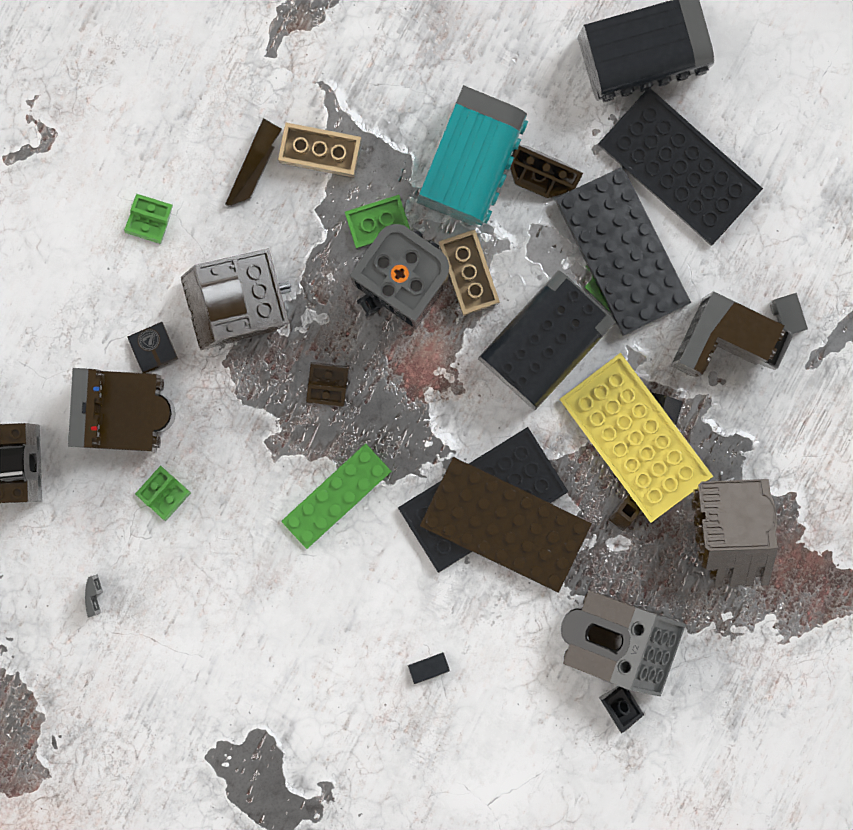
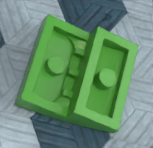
M136 193L124 232L161 244L173 205Z
M161 465L135 493L138 498L164 521H167L191 494L183 484Z

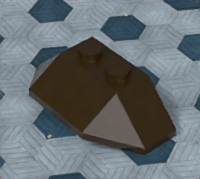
M519 144L518 149H514L511 155L514 157L510 166L514 184L545 198H552L575 189L583 175V172L525 145Z

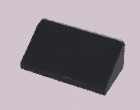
M444 652L407 665L414 684L450 671Z

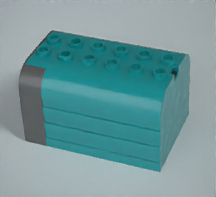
M463 85L416 203L476 227H481L483 223L487 224L492 214L489 208L491 205H495L500 194L496 191L498 187L501 188L507 176L504 174L505 169L509 170L514 157L511 154L514 149H518L521 142L518 136L519 134L523 135L529 122L525 120L527 113L518 107Z

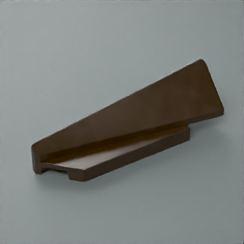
M264 118L225 203L227 207L251 199L275 148L272 144L281 133L282 128Z

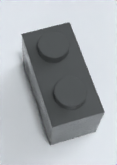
M797 293L772 300L770 308L773 316L776 315L778 322L785 325L783 337L808 329Z

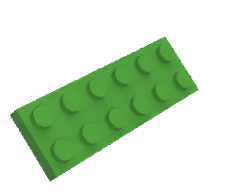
M365 443L281 522L308 549L392 471Z

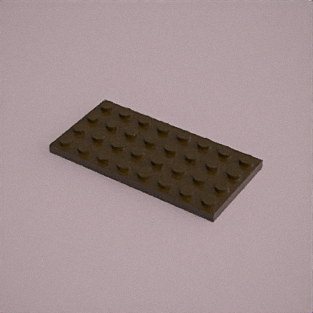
M455 457L452 458L420 524L421 527L557 593L560 592L592 523Z

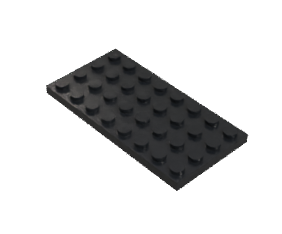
M652 89L645 91L598 143L599 147L623 166L626 171L711 246L763 190L757 182Z
M623 166L554 199L622 336L691 303Z
M526 427L469 463L549 503L568 493L567 488L529 427ZM441 481L398 507L438 573L472 552L420 526Z

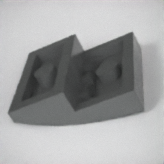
M98 574L88 577L86 582L85 606L88 618L101 613L96 597L97 594L103 593Z

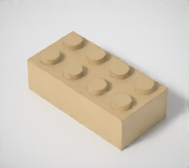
M285 122L278 161L281 164L354 178L362 139L359 136Z
M474 229L439 241L440 250L445 254L449 262V277L462 315L465 316L498 305L500 301L476 230Z

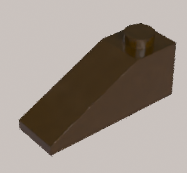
M627 493L608 520L624 531L632 524L641 509L630 494Z

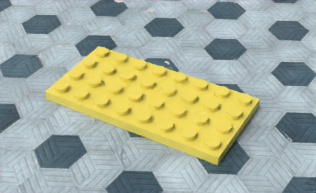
M619 353L559 399L650 523L693 493L694 489H698V485L702 481H709L714 477L622 353Z

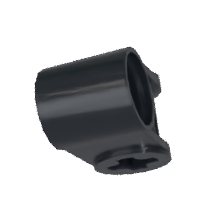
M367 294L356 301L365 311L366 318L383 307L378 302L377 297L373 299ZM365 301L368 302V304L370 305L371 309H369V307L367 306V304L365 303Z

